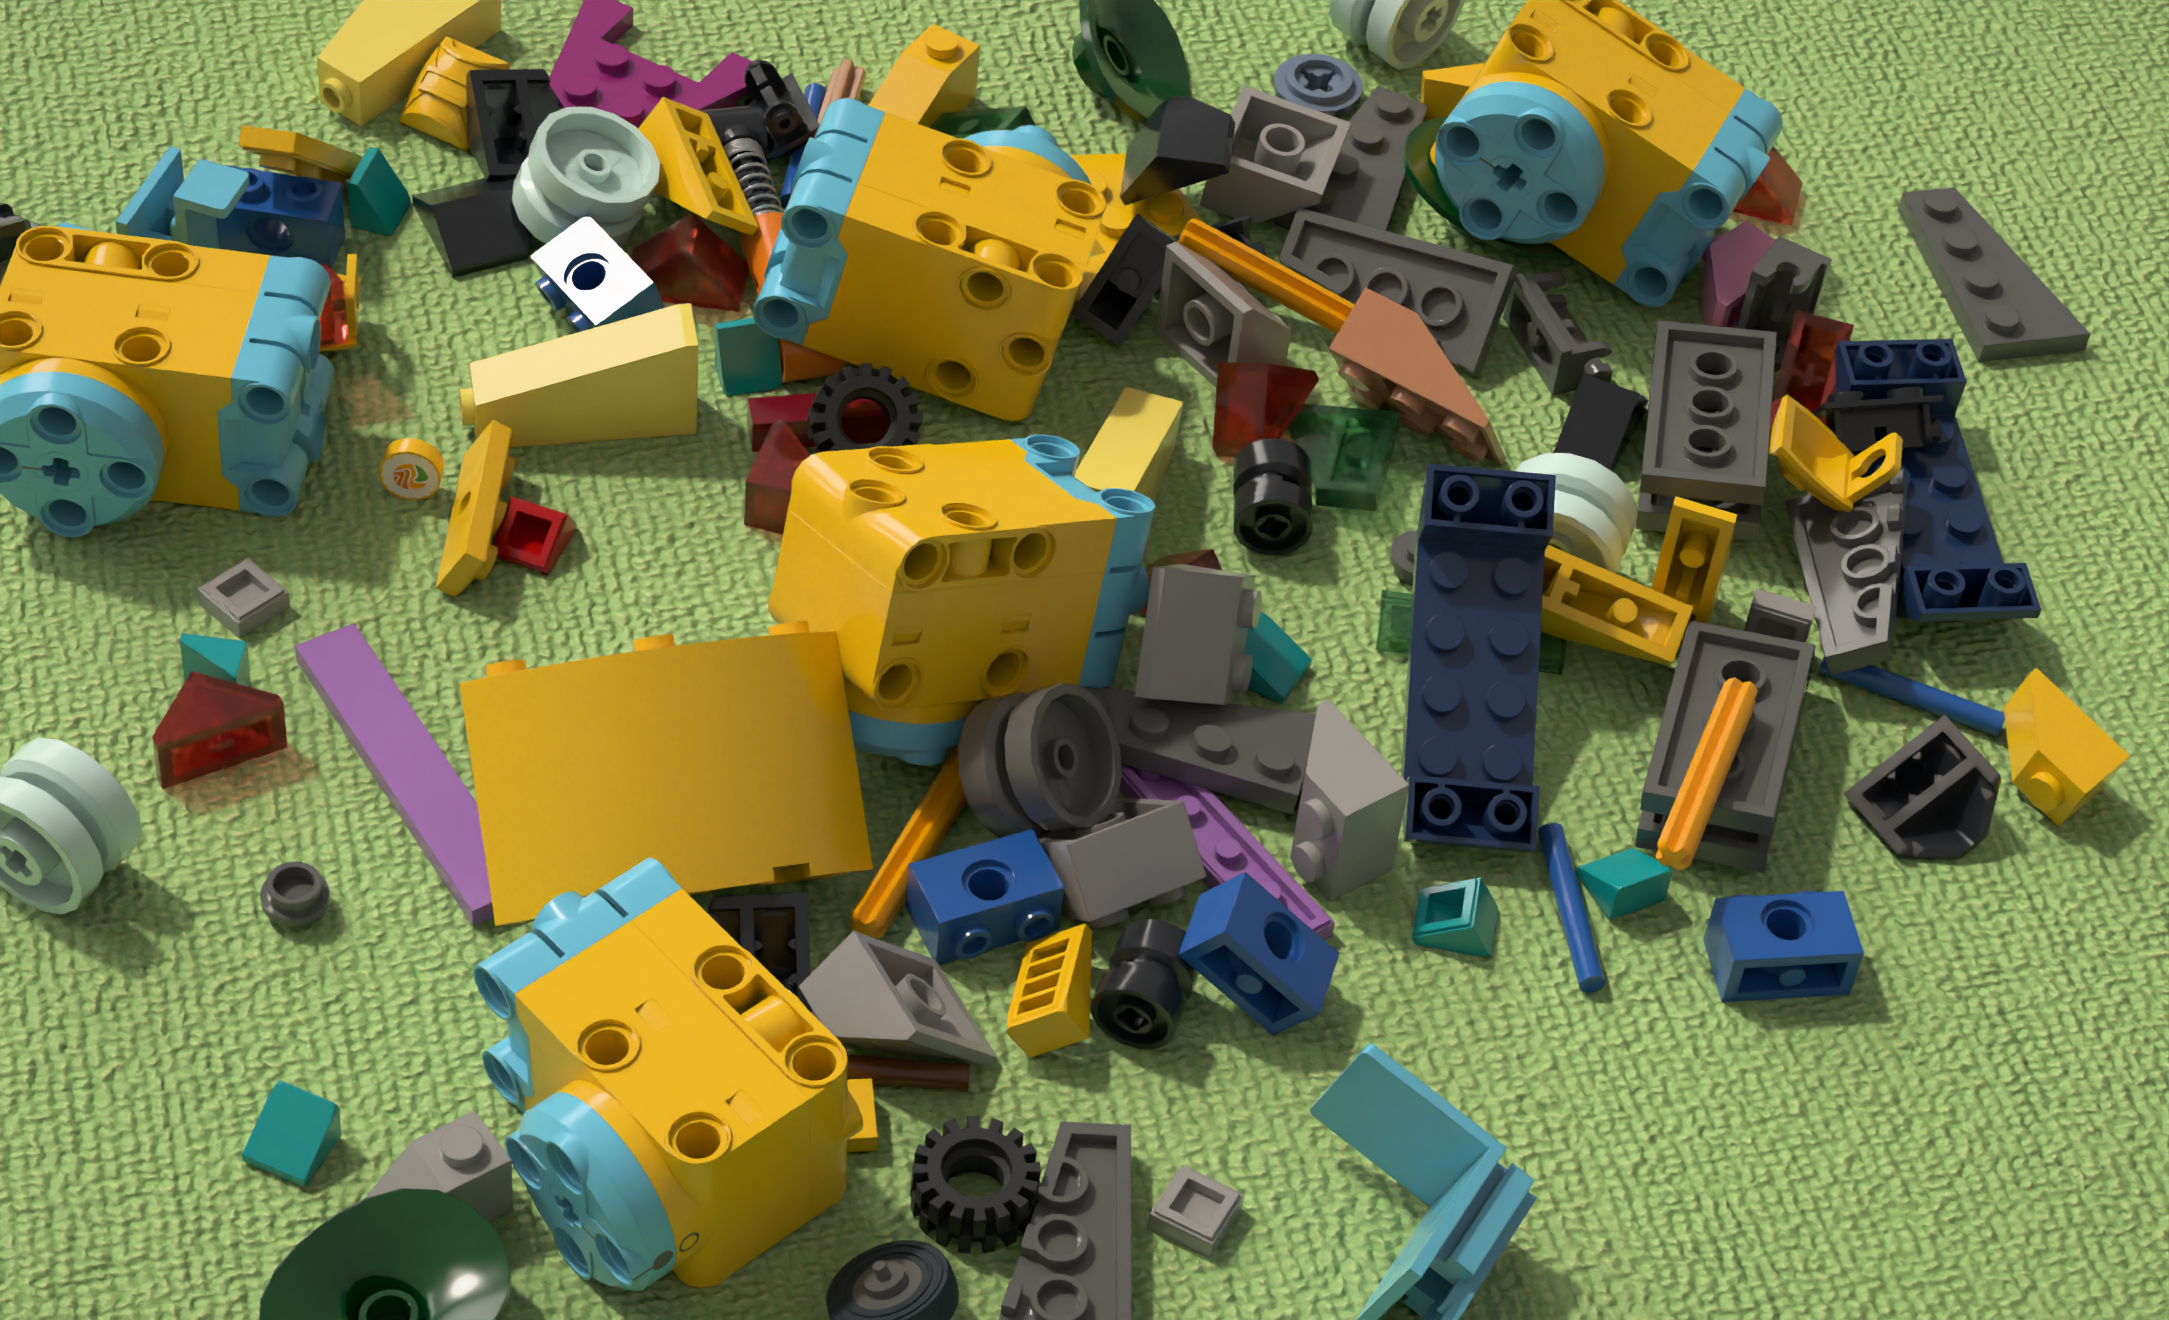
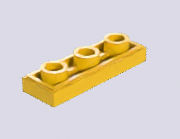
M241 126L238 146L242 147L244 151L259 155L258 166L284 171V174L340 182L342 183V190L345 189L346 180L350 179L363 157L297 132Z
M495 420L490 422L463 455L435 587L453 597H456L457 594L460 595L474 578L479 581L484 580L491 571L498 553V548L491 544V540L506 512L507 503L500 500L501 490L506 486L514 471L516 459L509 456L513 436L511 433L512 429Z

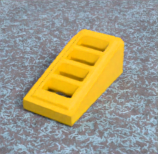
M1086 923L1029 942L1026 945L1008 1011L1007 1034L1029 1058L1089 1038L1092 930Z

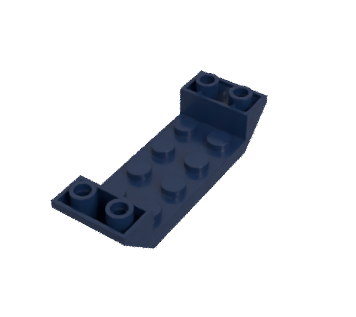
M1953 339L1838 341L1836 347V393L1862 391L1864 392L1865 400L1887 399V391L1905 387L1923 388L1924 396L1943 395L1944 398L1943 402L1930 410V418L1940 419L1942 427L1941 441L1931 442L1928 449L1902 450L1901 469H1904L1908 493L1896 616L1917 622L2038 618L2041 607L2026 563H2003L1956 419L1955 414L1967 381ZM1875 429L1876 443L1884 438L1883 429ZM1886 455L1875 460L1867 472L1860 477L1866 478L1876 472L1883 464Z
M1429 463L1427 465L1415 543L1401 777L1409 784L1402 817L1404 842L1535 853L1540 786H1533L1544 558L1545 550L1553 537L1556 475Z

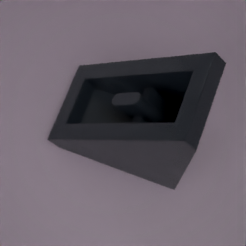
M1583 373L1554 453H1571L1595 460L1613 472L1647 408L1648 399L1640 393Z

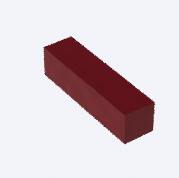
M817 393L748 398L747 429L752 452L816 447L814 440L809 441L807 430L810 428V420H807ZM868 399L854 400L846 405L841 417L843 430L854 442L859 444L875 443L885 436L888 427L887 416L881 406L874 401Z

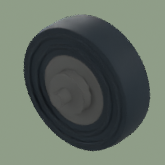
M899 1240L868 1249L844 1265L829 1285L826 1304L830 1320H950L958 1305L959 1290L952 1267L938 1248L922 1241Z

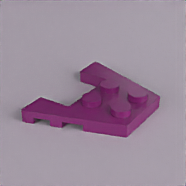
M584 0L549 76L551 81L549 85L564 108L594 107L614 113L639 128L662 97L699 111L735 107L737 99L750 93L744 82V72L753 61L731 52L703 80L696 82L674 72L670 67L658 65L627 51L621 45L614 44L633 26L632 7L616 0Z

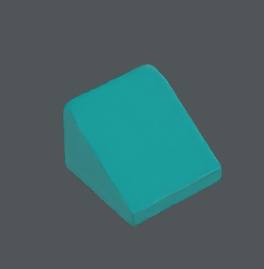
M370 147L365 152L347 183L349 221L351 228L391 236L395 233L410 207L411 198L378 148Z
M754 318L715 323V369L725 395L733 396L772 390L782 386L778 338L764 333L756 325Z
M1260 612L1256 628H1248L1244 654H1251L1253 658L1252 675L1248 689L1283 704L1310 668L1312 659L1263 612Z
M182 633L180 647L184 684L229 715L241 718L251 688L247 642Z
M1634 848L1577 867L1576 870L1577 876L1609 920L1665 901L1672 878V871L1669 867L1662 866L1658 860Z
M1482 878L1420 888L1412 934L1414 943L1420 946L1472 956H1491L1495 940L1498 907Z
M278 1081L270 1092L242 1153V1161L302 1187H306L342 1136L339 1107L327 1099L284 1081Z

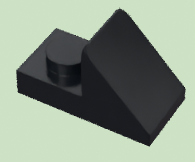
M1136 214L1071 314L1118 346H1121L1158 294L1162 283L1166 246L1175 241L1185 247L1187 246L1140 214Z

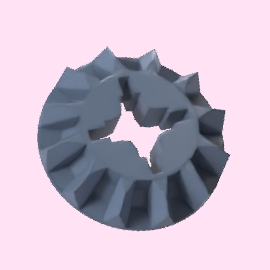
M1322 54L1295 56L1283 62L1276 70L1274 76L1276 97L1334 116L1335 113L1342 116L1349 115L1353 105L1360 103L1363 85L1359 74L1349 64L1335 57Z

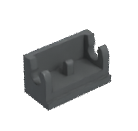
M1778 236L1751 272L1737 326L1740 329L1777 332L1774 372L1783 369L1798 349L1804 351L1808 346L1832 261L1831 258L1781 236Z
M1549 271L1524 277L1523 273L1516 275L1505 305L1503 319L1550 393L1557 395L1577 390L1583 373L1610 383L1613 371L1608 363H1603L1599 358L1612 353L1608 344L1599 340L1591 342L1587 340L1566 307L1567 300L1563 294H1548L1545 296L1543 293L1546 289L1564 286L1566 280L1562 274L1556 271Z

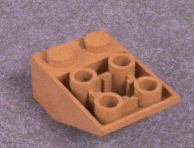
M1365 287L1329 347L1339 367V376L1347 382L1350 388L1348 391L1349 395L1370 409L1378 411L1384 405L1400 413L1399 420L1405 426L1423 436L1429 437L1433 431L1452 440L1450 443L1452 449L1473 462L1481 463L1485 457L1502 466L1506 457L1489 419L1419 315Z

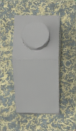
M474 1110L411 1141L365 1198L401 1188L439 1190L469 1203L488 1222H491L513 1211L512 1160Z

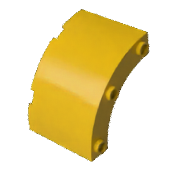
M796 621L768 627L769 635L676 646L673 634L656 635L633 640V652L587 658L527 669L526 660L523 659L496 662L485 665V678L459 683L495 926L534 922L542 908L556 896L565 892L575 891L585 898L649 857L660 862L668 870L675 882L689 896L715 893L726 888L747 885L758 887L823 879L873 869L836 631L809 632L808 621Z

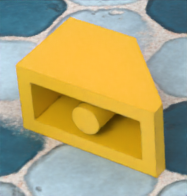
M2037 668L2028 674L2004 706L2012 783L2058 827L2100 793L2130 757L2124 749Z

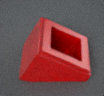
M511 496L493 545L498 548L496 558L549 575L572 539L577 524L568 514Z

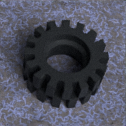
M861 363L858 368L853 369L850 365L841 369L835 376H831L814 397L813 404L808 411L807 420H810V428L807 432L809 441L814 440L816 445L815 454L828 451L867 449L877 446L916 445L921 435L918 431L919 427L923 424V415L918 413L917 405L920 403L917 394L911 395L906 388L910 383L903 376L899 380L892 376V369L882 366L880 370L872 368V363ZM858 399H868L881 406L887 416L888 427L885 436L880 441L874 444L863 445L854 442L846 435L842 427L841 417L845 406L850 402Z
M967 1116L966 1128L963 1129L959 1128L955 1118L944 1122L943 1136L934 1128L925 1135V1145L919 1144L914 1154L910 1189V1207L913 1217L920 1215V1229L927 1235L937 1228L935 1242L945 1248L952 1238L959 1239L958 1252L969 1254L971 1253L972 1242H981L983 1253L995 1251L997 1237H1000L1005 1246L1008 1247L1017 1241L1018 1230L1025 1234L1037 1202L1041 1175L1040 1162H1036L1037 1151L1032 1143L1022 1147L1024 1136L1022 1132L1014 1127L1005 1136L1002 1134L1004 1122L994 1118L991 1119L989 1129L980 1128V1116ZM978 1172L996 1179L1002 1185V1189L990 1196L971 1197L955 1191L949 1186L948 1181L950 1178L961 1173Z

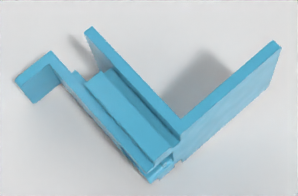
M169 146L115 221L116 232L122 235L177 241L191 246L219 249L216 218L224 219L228 217L250 185L249 173L199 159L184 180L181 149ZM65 222L58 224V227L90 230Z
M1368 1044L1317 1099L1310 1109V1113L1430 1208L1355 1320H1378L1404 1294L1407 1297L1403 1303L1422 1317L1421 1320H1459L1536 1201L1537 1197L1528 1191L1535 1180L1514 1163H1511L1507 1168L1502 1166L1498 1161L1507 1147L1376 1045Z

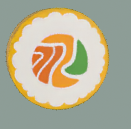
M403 438L389 444L384 450L379 466V478L383 486L393 495L407 500H422L432 496L438 490L444 472V460L440 452L431 444L414 438Z

